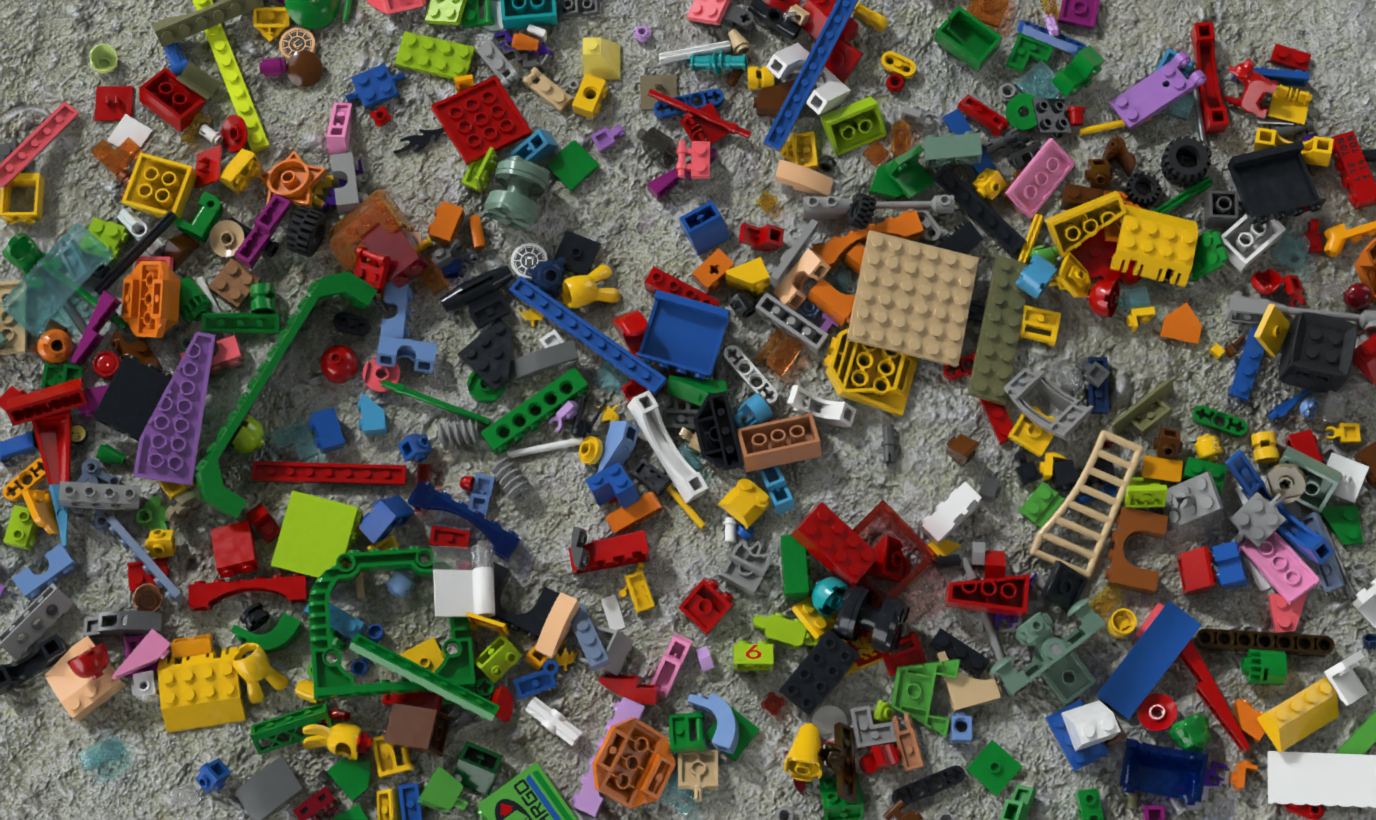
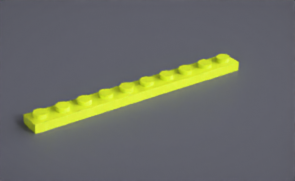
M192 0L196 11L214 4L212 0ZM220 23L204 30L236 113L246 123L248 131L247 141L251 151L256 153L269 148L270 145L222 24Z

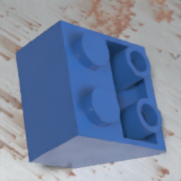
M712 200L679 217L680 227L698 256L731 239L724 220Z

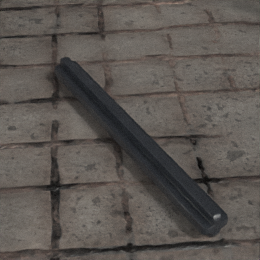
M168 211L94 286L95 292L102 295L103 290L106 291L177 219L176 214Z

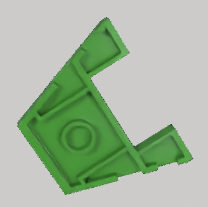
M960 659L899 666L896 673L891 707L903 714L909 712L912 719L947 737L950 718L930 714L936 675L957 678Z

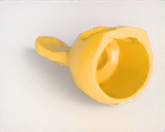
M600 265L588 275L566 278L562 284V300L568 308L578 309L594 301L619 302L621 295L616 288H597L596 283L611 277V268L607 265Z
M246 643L237 649L232 658L233 666L247 683V695L250 703L258 704L264 700V693L259 683L264 678L276 690L281 691L288 686L289 681L285 675L271 667L262 646L256 643ZM254 651L248 657L241 659L246 652Z
M338 723L332 727H326L319 724H310L303 728L304 734L315 735L304 739V749L311 750L327 747L335 755H343L351 760H357V739L361 733V728L358 725Z

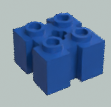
M1233 541L1213 546V564H1215V567H1218V571L1215 572L1217 583L1226 590L1250 585L1241 547L1237 542Z

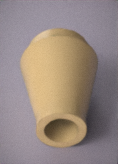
M737 29L729 31L728 36L734 54L738 56L748 54L750 52V43Z

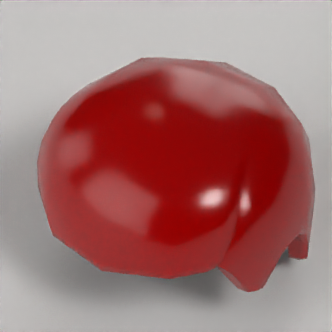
M1269 268L1264 272H1260L1261 270L1259 269L1251 278L1254 290L1262 295H1273L1283 283L1282 276Z

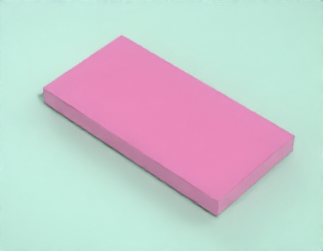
M1049 138L1005 194L1028 219H1032L1076 163L1053 138Z
M1276 530L1259 547L1247 538L1238 544L1247 559L1289 605L1321 582L1320 578Z

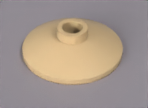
M223 220L215 224L209 235V243L212 250L221 257H233L245 240L242 227L231 220ZM229 236L232 237V240H231L230 243H229L228 240H227Z

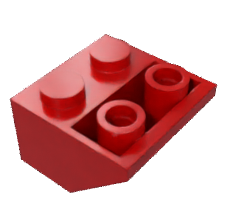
M1208 546L1180 553L1177 561L1183 595L1207 593L1216 583V573L1211 568L1213 556L1208 551Z

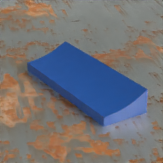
M1169 600L1096 696L1129 720L1202 624Z

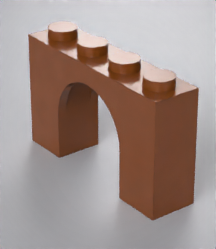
M1121 507L1114 521L1117 524L1116 531L1113 530L1110 542H1113V548L1109 549L1107 560L1110 561V566L1106 568L1104 579L1107 580L1106 586L1150 595L1156 592L1159 572L1131 565L1124 556L1123 545L1124 541L1133 535H1145L1162 539L1166 534L1167 515Z

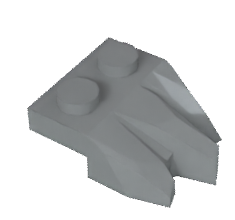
M742 539L730 554L729 560L720 573L719 578L754 596L770 566V553L760 554L762 544L759 541L752 547H747V542Z

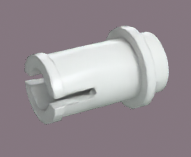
M207 124L201 126L200 135L210 140L212 145L218 146L221 144L223 136L220 132L214 131Z
M733 517L725 518L723 522L725 525L724 541L737 542L736 533L739 522Z

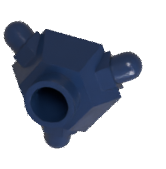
M559 257L558 260H547L536 264L534 269L527 268L525 273L527 276L532 277L533 282L545 293H551L552 298L557 299L560 296L559 290L562 288L564 281V264L566 259Z

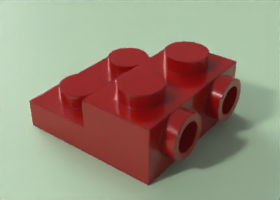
M708 578L702 579L678 607L705 634H709L718 622L736 605L733 602L734 597L727 591L723 593L718 588L720 584L713 578H710V580Z

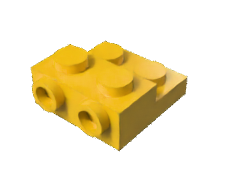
M1030 406L1032 409H1034L1036 412H1038L1045 418L1051 421H1054L1056 419L1053 416H1046L1045 414L1041 413V410L1036 406ZM1022 413L1007 438L1041 458L1054 435L1038 427Z

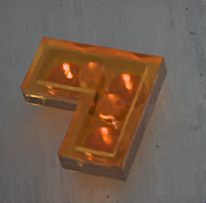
M128 137L116 150L102 139L90 152L117 176L143 150Z

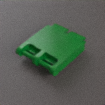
M1209 230L1198 236L1191 269L1193 281L1199 280L1226 266L1225 261L1230 259L1226 247H1219L1224 244L1219 231Z

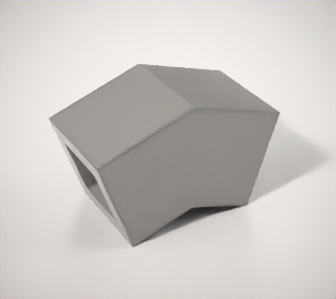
M973 542L971 559L973 565H985V542Z

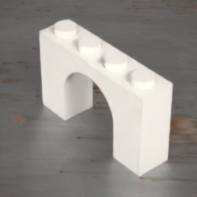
M799 43L793 44L774 53L766 68L778 79L793 73L799 74L809 52ZM824 67L815 84L817 88L814 89L806 104L820 115L842 104L850 89Z

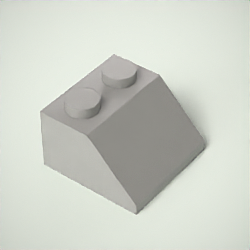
M593 625L611 663L598 670L618 676L634 640L618 630ZM582 650L578 661L589 665Z

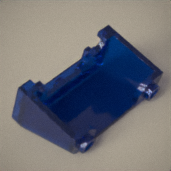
M1126 738L1123 744L1118 787H1121L1122 792L1134 794L1135 790L1183 800V804L1195 806V802L1201 803L1209 754L1202 752L1191 753L1188 750L1183 751L1148 744L1147 742L1139 743L1135 739Z

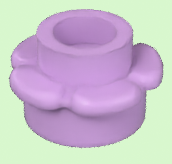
M646 25L637 26L634 29L633 36L638 42L644 43L651 37V31H649V27Z

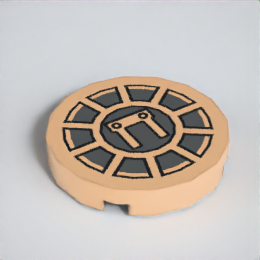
M301 27L292 28L281 36L279 49L286 60H289L294 53L302 50L315 53L316 41L312 33L307 29Z

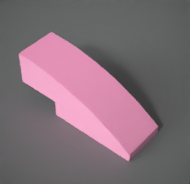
M678 633L673 635L651 682L652 685H661L660 696L667 698L694 642Z

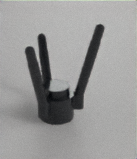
M582 394L578 402L577 414L573 417L571 433L581 437H585L586 433L591 434L592 427L603 411L608 399L603 401L588 426L587 421L581 419L585 397Z

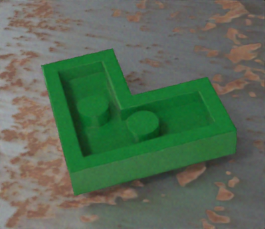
M1020 33L1005 66L1022 73L1029 58L1047 64L1054 46Z

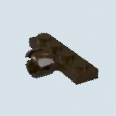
M838 722L834 724L835 744L828 742L822 745L818 751L820 756L818 760L821 765L836 772L837 797L853 803L857 801L854 730L852 727Z

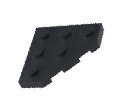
M499 318L457 354L495 393L510 381L513 330Z

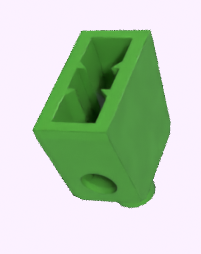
M440 766L434 770L417 800L418 803L443 813H448L453 806L464 811L469 801L460 796L464 786Z

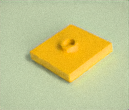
M1269 304L1254 337L1270 356L1276 357L1291 323L1275 304Z
M434 637L399 654L432 672L444 661Z

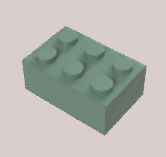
M967 131L961 135L947 133L946 136L940 137L937 134L928 135L927 138H923L925 169L941 168L944 165L952 167L981 163V136L976 131Z
M1287 446L1277 465L1296 464L1299 466L1306 477V487L1304 493L1296 501L1321 513L1340 481L1341 472ZM1284 479L1283 482H1281V484H1285L1286 487H1289V483H1291L1286 479Z

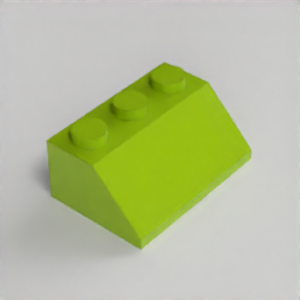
M871 96L820 116L824 132L836 156L887 136L878 102Z

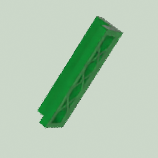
M324 701L251 725L250 736L260 755L303 741L307 737L315 736L296 732L298 727H305L311 723L316 724L317 721L323 719L327 721L328 726L326 727H332L334 724L329 715L328 703ZM283 732L290 734V737L286 740L277 738ZM268 739L271 740V743L261 747L259 740Z

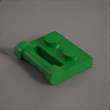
M479 0L466 1L461 18L463 29L492 26L495 24V18L492 17L491 0H484L485 18L480 19Z
M703 712L668 715L671 753L694 750L703 752L707 749V743L704 741L703 722L705 721V714ZM690 722H695L696 741H691Z

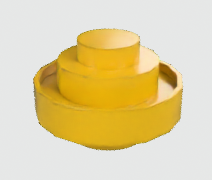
M593 436L584 439L579 448L581 462L588 465L597 463L603 453L602 441Z

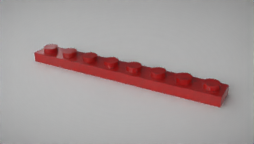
M253 461L251 480L252 482L406 486L407 466Z

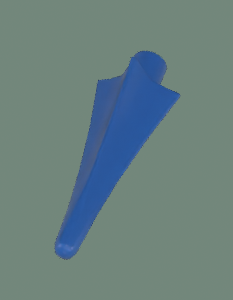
M1306 389L1299 395L1273 407V410L1270 411L1271 414L1268 415V419L1271 422L1277 419L1279 422L1295 404L1310 393V389Z

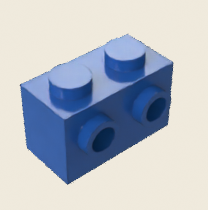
M334 407L312 413L308 424L310 430L315 433L314 443L316 448L320 449L321 454L344 448L345 440Z

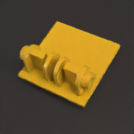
M1281 84L1277 85L1274 94H1272L1268 116L1305 125L1312 94H1309V91L1300 90L1298 92L1297 88L1293 91V87L1289 90V87L1282 86Z

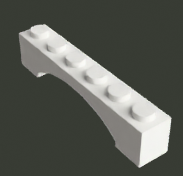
M650 390L633 397L627 407L685 503L687 504L702 496L708 489V486L701 474L696 472L677 450L661 419L658 410L659 405Z

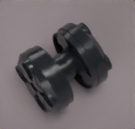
M861 584L848 587L844 593L843 601L834 624V631L837 632L839 638L855 642L864 628L873 632L871 647L884 654L896 650L909 615L910 606H907L904 599L889 595L881 609L871 606L873 598L872 589Z

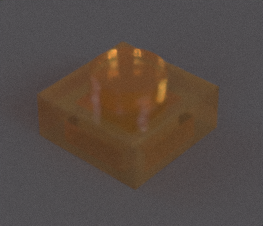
M874 140L862 155L877 167L889 154V151Z

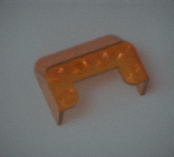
M382 189L372 193L330 229L329 248L346 272L349 271L354 274L357 263V255L352 245L378 223L389 233L396 232L401 227L411 232L415 230L391 195Z

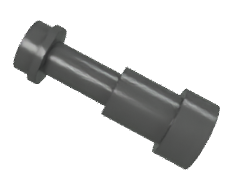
M1306 120L1305 125L1276 126L1271 129L1277 130L1282 138H1286L1302 131L1310 133V131L1314 130V125L1311 120Z

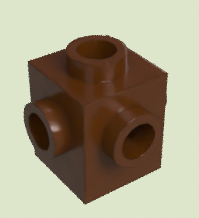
M1107 158L1089 159L1088 170H1085V181H1088L1091 188L1102 189L1109 187L1110 180L1113 179V171Z
M1160 427L1158 438L1155 437L1153 449H1156L1157 457L1176 460L1177 454L1181 453L1183 445L1180 438V430Z

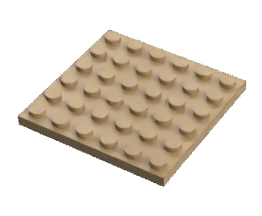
M869 230L846 340L954 367L959 366L979 257Z

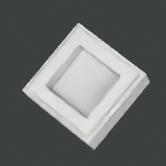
M529 24L527 28L528 36L539 40L541 43H546L548 39L547 31Z

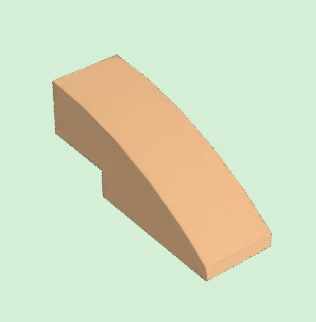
M784 160L779 161L775 175V182L793 186L795 190L824 197L830 196L834 179L817 171Z
M560 592L543 626L535 648L536 652L553 659L572 627V619L580 608L577 599Z

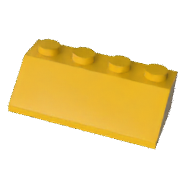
M1325 676L1256 719L1280 753L1339 717L1337 692Z

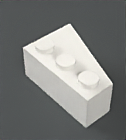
M964 482L949 495L945 502L942 501L935 508L936 511L932 515L928 514L921 521L922 526L920 530L938 546L978 508L982 497L970 485Z

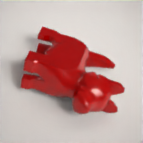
M1249 58L1244 63H1239L1236 67L1229 66L1228 71L1245 84V89L1241 98L1226 95L1224 98L1228 101V105L1233 104V107H1241L1246 113H1253L1257 117L1265 119L1269 106H1262L1261 101L1267 92L1274 94L1278 81H1272L1254 71L1255 64Z

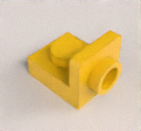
M1155 307L1131 309L1126 317L1127 326L1131 327V332H1136L1138 321L1146 323L1153 319Z

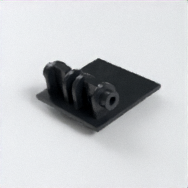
M1032 98L1039 133H1053L1056 138L1062 137L1063 133H1072L1064 99Z

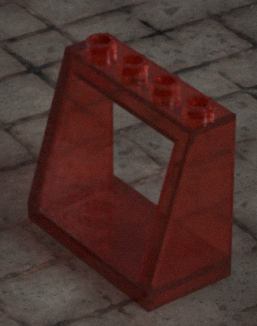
M884 500L853 531L859 535L879 517L921 562L886 596L865 574L861 577L857 584L872 589V604L879 609L889 595L893 597L902 596L935 565L938 555Z

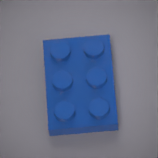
M1081 699L1045 717L1049 728L1074 772L1110 753L1104 742L1075 751L1061 713L1083 706Z

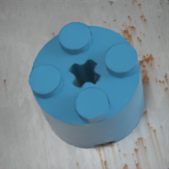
M1036 253L1031 259L1029 266H1026L1019 275L1020 277L1015 285L1037 299L1047 288L1059 268Z

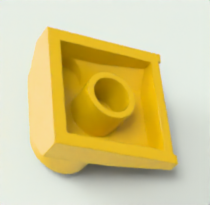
M744 478L737 482L736 486L718 503V506H721L748 529L770 508L771 502L767 493L751 480Z

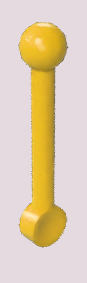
M639 562L635 572L644 569L645 564ZM627 585L619 591V595L622 598L627 595Z

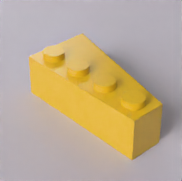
M1114 191L1047 218L1045 222L1054 247H1056L1059 256L1063 258L1072 249L1080 246L1086 239L1097 234L1100 229L1108 226L1125 214L1126 209L1121 195Z

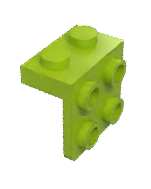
M490 147L484 158L469 165L461 181L462 186L480 193L489 186L490 176L492 172L496 171L498 164L494 148Z

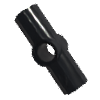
M753 0L748 11L766 23L770 30L778 31L791 41L797 38L802 27L790 19L783 18V13L780 9L772 8L761 0ZM771 18H778L779 20L772 21Z

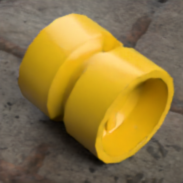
M747 66L748 90H759L760 87L766 89L774 86V74L766 66H763L761 69L758 66Z
M1263 431L1250 436L1252 447L1255 448L1253 456L1256 464H1268L1280 460L1279 449L1275 447L1278 443L1276 432Z
M1118 609L1107 622L1108 632L1115 638H1126L1135 629L1137 618L1129 609Z

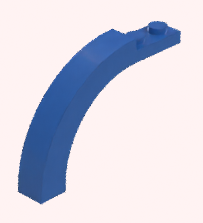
M1238 450L1224 462L1242 487L1241 491L1248 500L1256 492H1259L1265 499L1270 501L1274 498L1267 492L1265 483L1243 451ZM1281 503L1277 506L1278 511L1286 520L1276 531L1291 546L1320 565L1335 553L1325 537L1306 527Z

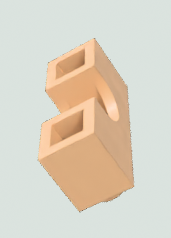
M808 248L773 293L783 304L796 311L807 298L803 292L804 282L811 277L820 281L830 270L831 266L820 255Z

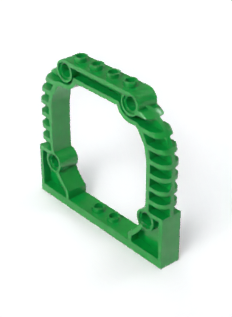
M410 546L408 549L401 550L399 547H392L385 551L374 548L370 549L369 552L350 550L349 553H343L338 556L336 565L327 569L316 580L309 596L308 610L314 700L428 692L425 687L410 682L407 678L398 679V682H390V680L385 679L373 684L354 685V677L341 666V651L336 647H332L329 600L338 583L352 582L359 576L360 572L410 569L418 577L429 578L433 577L434 569H454L442 560L435 559L432 550L420 548L419 546ZM427 557L430 562L424 564L420 561V558ZM342 562H349L351 567L344 569L340 564ZM448 617L450 639L443 644L441 655L444 661L434 673L466 689L474 688L475 672L469 620L467 617ZM454 647L457 653L449 654L447 648ZM329 655H334L337 657V661L330 663L326 658Z

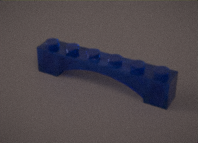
M419 481L408 499L409 505L423 513H426L427 510H437L462 517L476 526L486 536L493 547V554L507 562L510 561L520 544L517 533L512 530L505 531L501 528L502 525L494 520L488 521L485 519V515L477 510L475 512L469 510V506L460 500L457 503L451 499L452 496L447 492L442 491L440 493L435 490V486L430 482L425 481L423 483Z

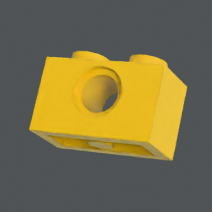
M585 73L572 103L573 113L594 119L595 115L599 114L602 104L600 103L602 98L605 99L608 93L606 80ZM589 95L595 96L593 99H588L587 97Z

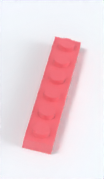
M64 101L0 163V186L5 189L79 116V112Z

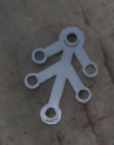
M88 459L82 464L81 470L83 474L77 482L86 483L89 479L90 483H98V477L111 484L112 480H117L118 483L116 485H120L119 477L110 476L102 471L101 465L97 460ZM93 465L95 469L88 470V466ZM73 508V511L76 514H82L85 511V508H82L81 510H76L75 508ZM95 509L97 517L94 520V526L96 530L100 532L107 531L110 524L106 520L108 517L105 516L104 509ZM103 519L106 521V523L104 525H100L98 523L99 520Z

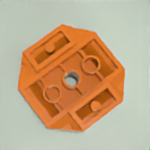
M140 261L132 273L123 279L121 318L125 323H128L136 337L163 338L164 333L178 322L181 280L168 267V262Z
M630 717L611 726L592 763L595 789L627 808L659 800L676 766L667 737L635 717ZM629 758H630V759H631V762H630V765L628 766V765H627V762H628V760H629Z

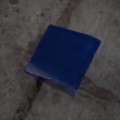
M457 258L442 269L444 279L463 276L460 258Z

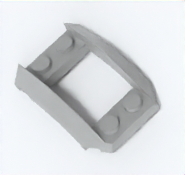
M1024 368L1004 387L1005 392L1013 403L1029 420L1046 432L1065 441H1068L1069 435L1082 422L1087 423L1093 410L1092 405L1086 407L1079 403L1080 400L1059 389L1046 377L1043 370L1036 373L1032 372V369ZM1033 387L1057 409L1062 411L1054 421L1040 415L1022 399Z

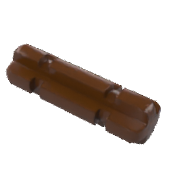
M747 55L749 65L751 58ZM732 69L731 76L729 75L726 79L728 86L735 87L745 70Z

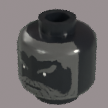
M738 289L731 294L732 298L729 305L738 317L748 318L756 312L755 306L757 301L750 291Z

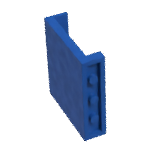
M656 290L648 328L645 331L640 350L636 352V356L648 365L653 362L662 369L669 370L670 367L677 369L676 372L683 375L691 373L695 374V378L701 380L711 379L731 315L730 311Z

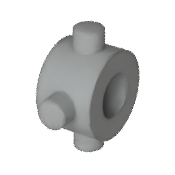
M573 78L568 84L566 83V87H569V90L575 94L580 84L576 78Z

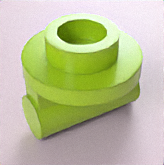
M878 700L872 719L888 722L893 716L891 704Z

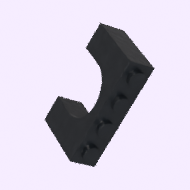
M492 561L490 567L493 568L495 616H492L491 619L509 624L508 627L516 632L522 630L526 632L527 637L536 641L537 638L539 639L546 619L559 593L544 587L535 606L530 611L520 615L511 614L503 609L500 602L501 593L511 576V571Z

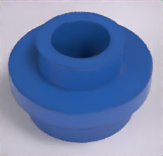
M742 524L738 526L737 533L746 541L755 537L754 529L751 526L748 529Z

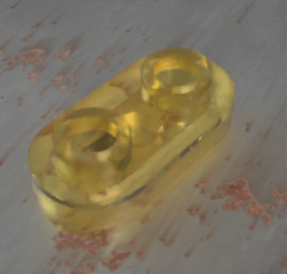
M1110 584L1094 596L1088 604L1096 614L1098 613L1102 617L1120 602L1123 592L1119 586ZM1108 593H1114L1115 598H1110ZM1094 605H1099L1100 611H1096Z

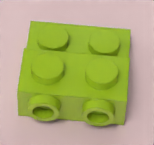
M94 217L79 248L82 253L113 265L115 260H118L123 244L128 241L129 231L124 226Z

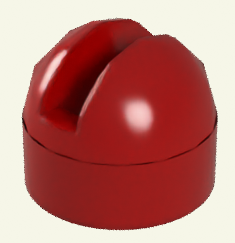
M462 477L459 483L460 487L465 491L472 492L475 477Z

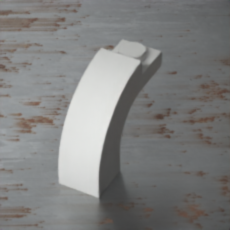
M799 385L792 386L787 402L794 407L795 412L801 415L812 413L815 421L840 427H851L856 413V409L846 402L829 401L819 398Z

